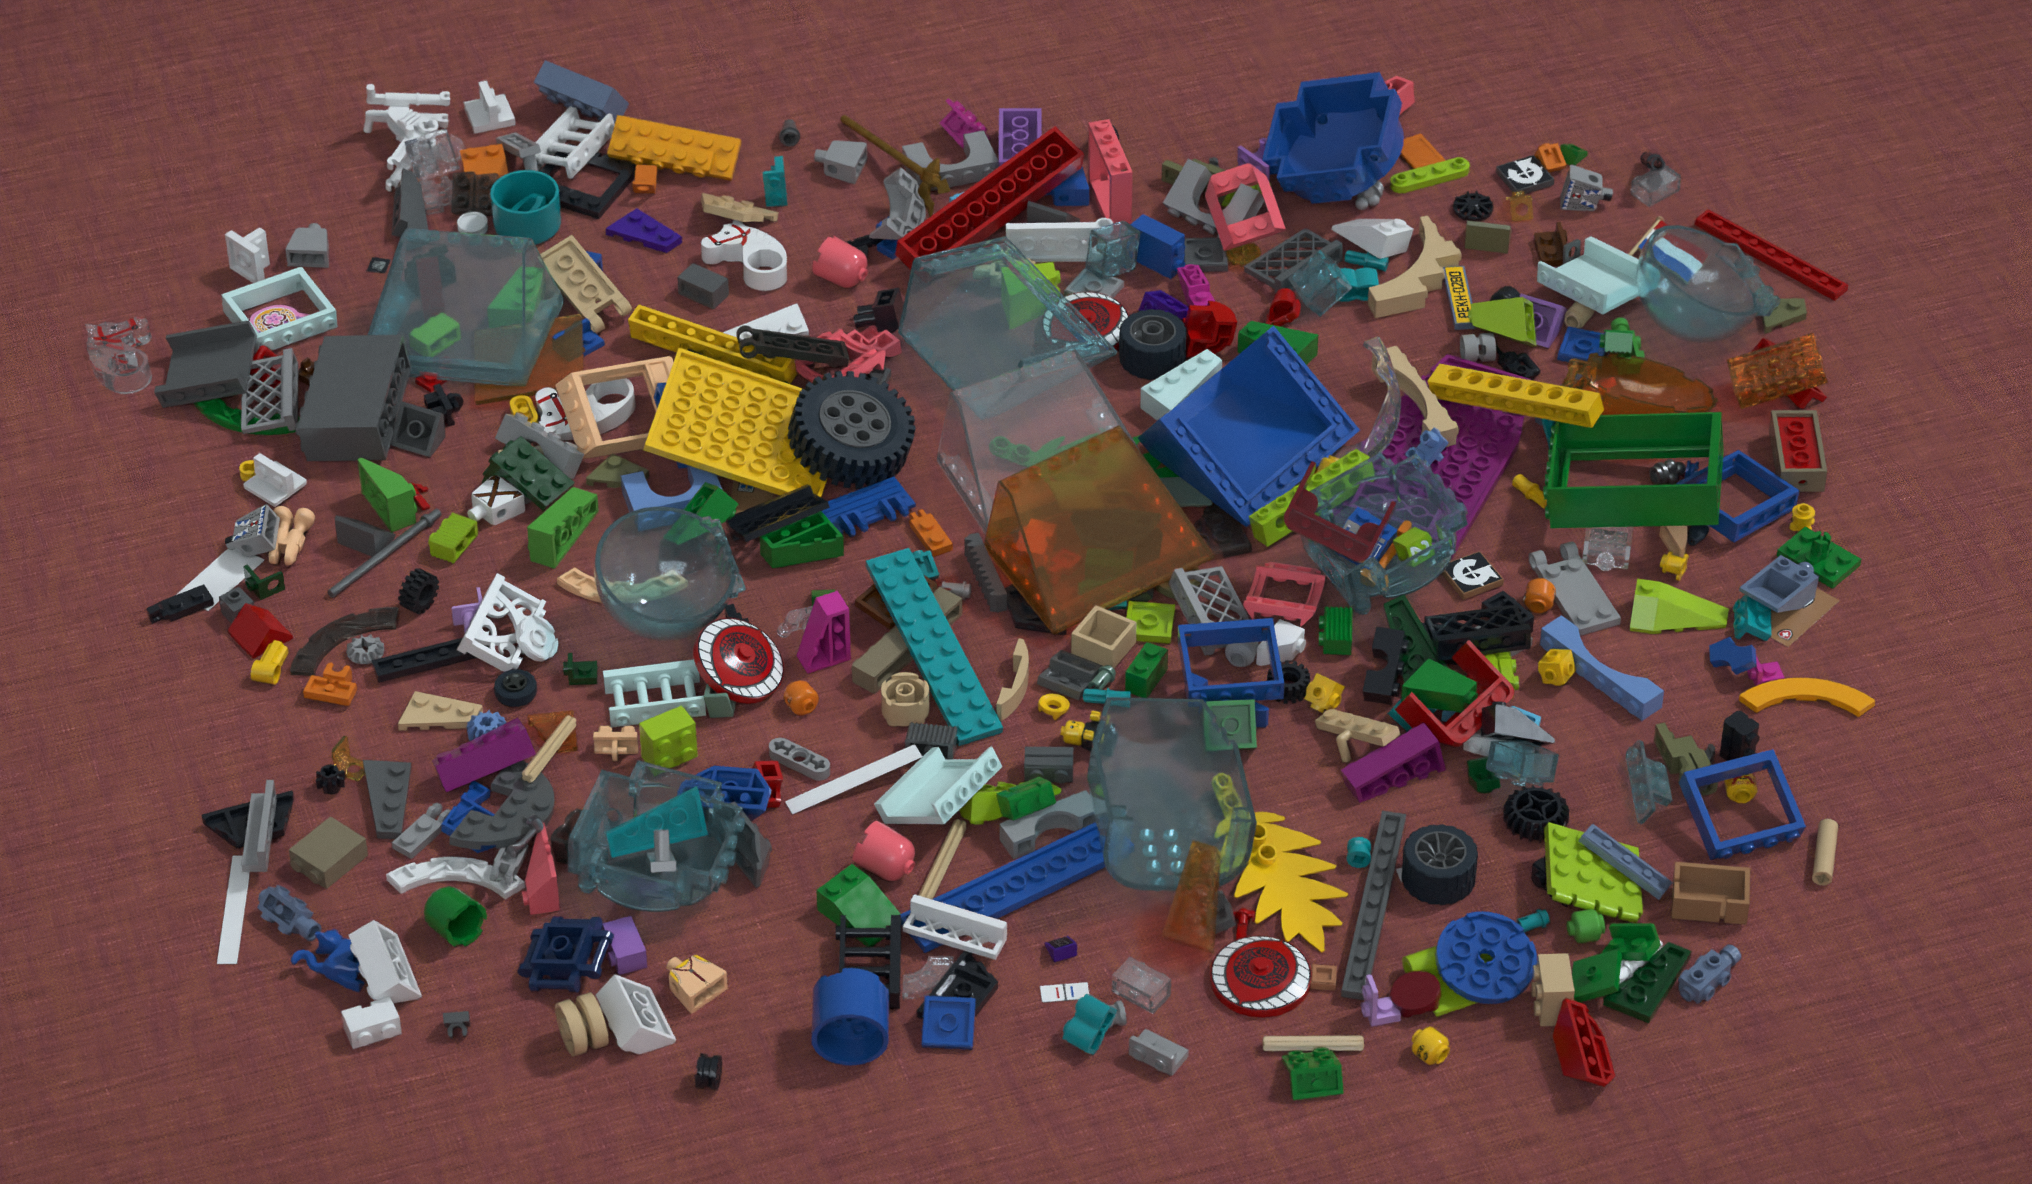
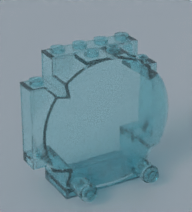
M1380 452L1311 490L1310 492L1315 494L1318 499V507L1314 514L1342 528L1348 517L1357 507L1368 511L1371 515L1382 520L1391 502L1394 501L1396 502V510L1389 524L1398 529L1404 521L1408 520L1412 523V528L1416 527L1429 533L1432 538V545L1404 561H1400L1396 553L1384 569L1374 556L1356 565L1306 537L1301 536L1304 550L1346 602L1353 606L1355 612L1363 615L1371 609L1370 597L1382 595L1386 599L1395 598L1403 594L1413 593L1434 581L1450 563L1451 555L1456 553V531L1468 525L1466 519L1468 511L1462 502H1457L1453 491L1450 488L1446 489L1441 477L1437 473L1434 474L1427 460H1422L1417 453L1394 465L1390 458L1386 459Z
M638 760L630 777L601 770L569 837L568 872L578 874V887L583 892L591 893L597 888V891L607 899L630 909L664 912L678 910L680 906L693 905L706 898L712 892H718L721 883H726L729 874L728 868L729 866L733 867L737 853L733 852L737 844V833H742L745 825V818H742L743 807L724 802L725 794L722 793V782ZM696 786L698 787L708 835L669 844L670 851L676 860V871H650L646 862V852H655L654 848L614 858L611 857L606 837L607 831Z

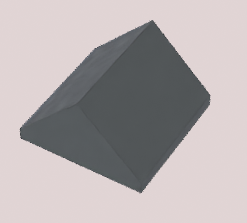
M1028 201L1027 223L1080 222L1079 218L1069 213Z
M401 401L390 445L431 457L446 437L443 413Z
M338 515L335 517L338 544L369 556H374L391 543L396 536L394 533L358 519Z

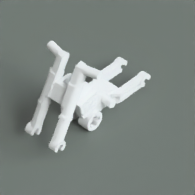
M373 84L366 86L367 104H380L390 107L388 110H368L365 113L366 120L363 131L371 133L374 122L387 123L388 127L396 135V140L401 142L393 155L387 159V168L389 170H393V164L397 167L391 177L386 180L385 188L387 191H392V186L395 188L399 187L402 169L411 170L413 163L416 162L420 154L424 156L435 154L437 149L435 137L438 134V126L441 128L448 127V114L413 112L412 109L409 110V104L449 106L450 92L443 91L440 94H375V86Z

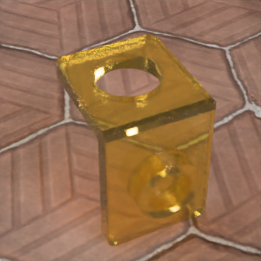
M1525 191L1512 192V196L1506 197V200H1510L1512 221L1533 219L1532 195H1525ZM1520 203H1524L1528 207V212L1524 216L1516 213V206Z
M343 736L332 749L333 765H337L339 771L344 770L345 777L359 781L365 774L363 761L350 756L348 737ZM352 765L361 767V770L356 773H351L347 769Z

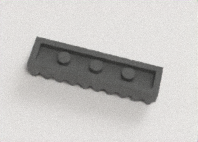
M979 532L969 534V536L964 538V555L967 557V562L970 563V568L973 569V575H976V581H978V586L981 587V592L984 593V599H987L990 612L1007 611V592Z

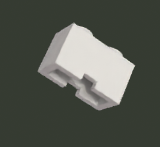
M390 996L372 1001L371 1006L363 1009L359 1005L341 1011L343 1027L353 1049L402 1034L400 1018Z

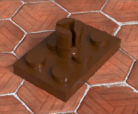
M924 575L930 589L934 593L937 590V583ZM875 584L855 599V607L889 630L895 626Z

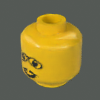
M1435 1028L1419 1029L1412 1036V1052L1426 1064H1440L1447 1058L1450 1052L1449 1040Z

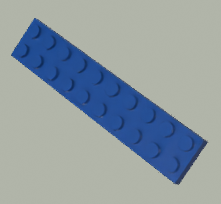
M1105 817L932 900L998 919L1134 854V847L1112 822ZM910 910L900 914L902 927L911 913ZM915 920L912 926L920 928L926 926V923ZM945 928L935 930L936 933L942 935L949 933V930ZM909 934L924 953L943 945Z

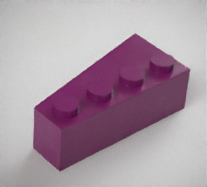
M517 717L470 742L460 745L452 751L438 754L437 758L432 760L442 787L445 792H448L534 756L536 753L526 728Z
M1422 723L1392 740L1386 746L1371 751L1361 759L1348 764L1345 768L1341 769L1345 785L1357 801L1361 803L1387 793L1390 787L1401 788L1407 785L1408 780L1416 777L1422 780L1428 777V773L1435 770L1440 773L1446 771L1439 741L1425 723Z

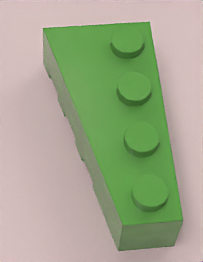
M572 487L527 527L530 561L555 569L599 512L597 494Z

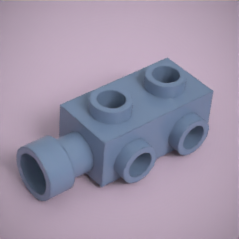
M280 885L276 887L268 886L267 889H264L259 894L258 901L260 903L257 908L262 911L261 917L268 922L278 923L277 929L286 935H291L292 933L300 934L308 941L316 939L315 932H321V925L311 919L313 912L306 908L307 904L301 899L291 897L288 889Z
M1728 944L1720 950L1719 954L1711 949L1705 956L1701 955L1696 960L1695 965L1689 970H1684L1679 976V991L1682 998L1686 1001L1693 1000L1698 1004L1703 999L1709 1001L1715 994V988L1719 985L1724 987L1730 981L1731 967L1741 960L1739 950L1735 946Z

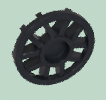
M1466 191V194L1455 197L1453 211L1463 220L1482 221L1493 213V202L1489 196L1486 197L1478 194V191H1475V193Z

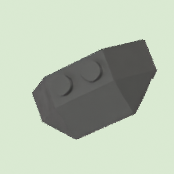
M736 802L710 808L708 810L707 827L755 888L759 887L769 865L770 852L772 851L770 841L763 837L759 832L758 826L751 822Z

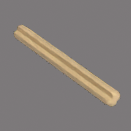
M956 819L953 822L918 896L933 899L966 830V822L964 820Z

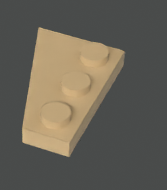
M415 691L398 723V729L402 731L407 730L408 727H420V730H429L430 726H443L445 729L467 728V722L471 720V716H478L479 711L483 713V707L480 704Z

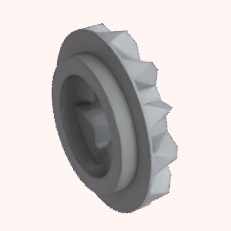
M361 634L359 639L352 638V642L347 644V656L354 663L370 664L372 660L383 656L384 643L381 642L379 637L373 638L371 634L368 637H363ZM367 646L368 652H365L362 647Z

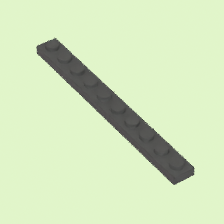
M1382 811L1342 985L1341 997L1364 1000L1362 986L1365 985L1366 975H1372L1406 823V814Z

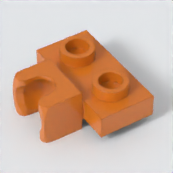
M328 663L323 671V677L311 675L303 690L304 698L349 706L357 692V684L351 682L352 671L350 666L346 665L341 671L335 672L332 670L334 667L333 663Z

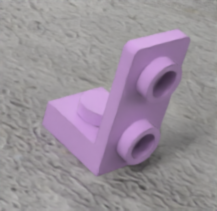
M1371 974L1366 975L1365 985L1362 986L1364 1002H1361V1010L1363 1016L1368 1017L1371 1027L1400 1021L1401 1013L1393 1005L1391 997L1378 999V990Z

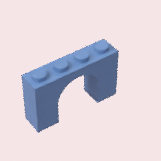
M687 465L691 488L684 494L672 497L654 493L649 488L643 471L622 475V494L635 528L675 520L705 482L722 489L717 475Z

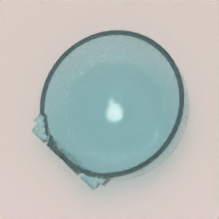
M648 507L627 513L614 521L603 533L598 543L594 560V579L597 593L610 616L633 634L657 641L679 640L702 631L710 622L715 621L725 609L729 599L738 597V593L746 589L741 574H738L739 569L732 555L727 537L724 536L725 532L720 519L712 520L710 516L700 517L689 511L673 507Z

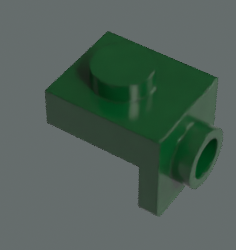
M1490 757L1467 761L1468 782L1477 792L1490 793L1493 789L1501 788L1500 778L1492 771Z

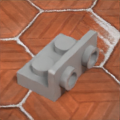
M1147 1029L1139 1037L1132 1035L1129 1039L1130 1056L1171 1076L1188 1058V1049Z

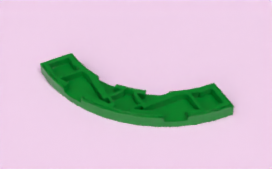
M220 398L194 402L196 408L214 423L233 431L242 432V410L228 407L226 402ZM274 414L269 420H279L281 415ZM253 417L248 422V425L256 424L259 419ZM284 426L247 434L281 435L294 433L296 430L289 431L288 427Z

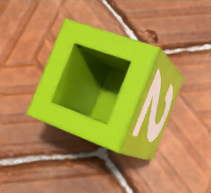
M1416 527L1393 540L1398 559L1411 566L1434 553L1432 538L1429 533Z

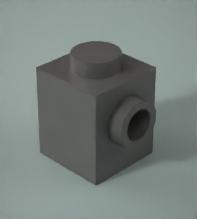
M240 587L219 596L221 613L231 624L245 603L254 605V601Z

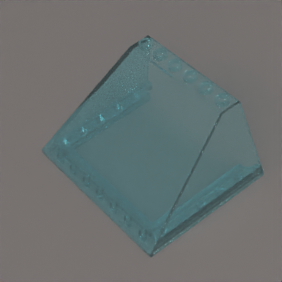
M405 228L398 242L368 335H403L412 367L409 377L424 378V375L436 377L438 380L526 387L562 308L564 298L532 238Z
M1006 236L916 257L913 260L898 333L981 421L999 416L1109 359L1118 352Z

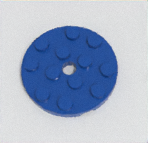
M1493 912L1467 913L1465 917L1451 921L1442 931L1435 952L1437 969L1444 982L1458 995L1483 1004H1498L1518 997L1530 985L1533 979V965H1537L1535 945L1526 936L1524 929L1512 919ZM1488 954L1493 960L1484 963L1480 955Z

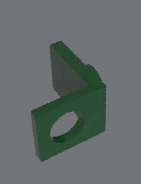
M248 564L243 566L245 585L260 600L285 590L282 571L260 580ZM278 580V585L275 588L268 589L271 581Z

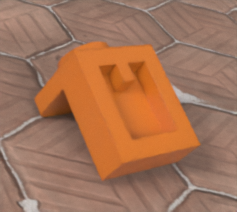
M1550 143L1542 144L1534 154L1537 160L1540 159L1541 164L1549 173L1565 169L1567 165L1558 143L1551 145Z

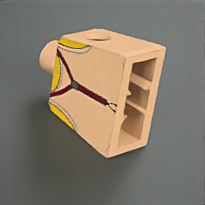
M692 955L684 962L677 957H673L667 964V969L670 971V989L691 1014L728 989L727 972L698 955Z

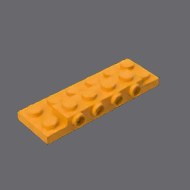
M617 115L607 155L611 158L630 161L635 165H655L657 169L668 168L680 174L688 172L696 177L703 178L708 176L732 181L742 141L739 138Z

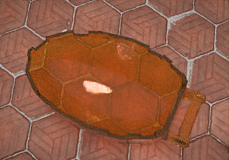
M1598 353L1589 354L1588 361L1571 359L1568 362L1569 370L1567 376L1562 382L1564 387L1600 393L1604 408L1601 415L1712 412L1718 403V399L1713 395L1714 390L1700 379L1695 378L1693 381L1685 377V372L1677 368L1633 355L1631 359L1617 357L1618 353H1608V356H1598ZM1577 374L1583 375L1582 381L1575 379Z

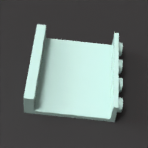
M1590 236L1585 239L1584 255L1558 268H1554L1542 261L1538 262L1537 282L1604 314L1655 288L1657 268Z

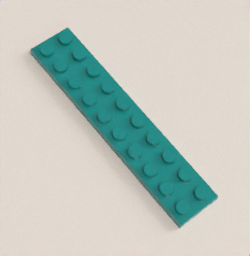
M906 548L866 560L865 567L923 679L928 683L929 690L948 727H957L958 746L1002 733L1003 726L911 550Z

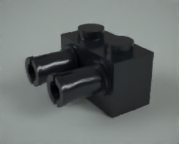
M900 288L878 291L874 304L858 306V314L854 315L855 327L875 325L878 332L888 330L890 333L899 329L906 312Z

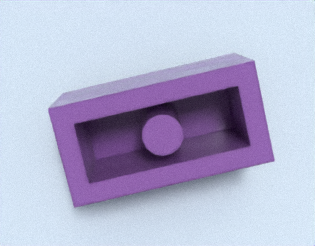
M628 916L603 923V930H608L614 934L613 942L607 948V957L610 966H615L618 975L647 968L646 949L632 917Z

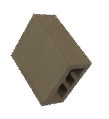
M330 816L289 849L290 865L296 872H301L313 883L327 889L368 856L366 838Z

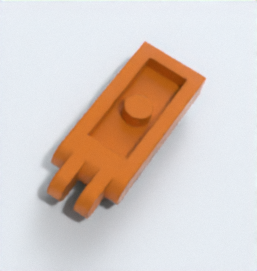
M923 509L917 511L918 516L915 512L909 513L911 529L926 550L931 551L933 557L953 551V543L931 513L926 514Z

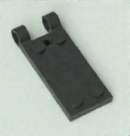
M747 325L739 327L736 332L740 353L747 359H751L757 354H762L767 358H775L777 356L825 363L835 368H840L841 366L848 367L849 355L843 341L760 330ZM743 332H750L752 334L750 338H740ZM751 344L755 347L751 352H744L742 350L744 346Z

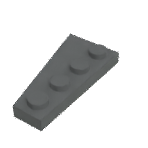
M363 760V769L366 776L376 836L382 839H396L403 833L412 769L411 762Z

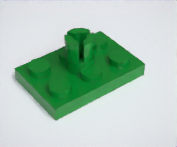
M1806 526L1777 549V557L1782 555L1796 564L1801 562L1810 563L1814 568V574L1819 576L1818 581L1832 589L1861 566V558L1831 542V535L1824 531L1823 537L1821 536V531L1814 532Z

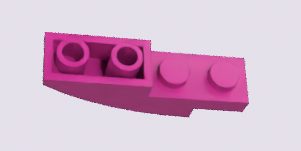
M1188 264L1177 268L1180 284L1188 306H1207L1208 300L1215 301L1210 293V284L1199 265Z

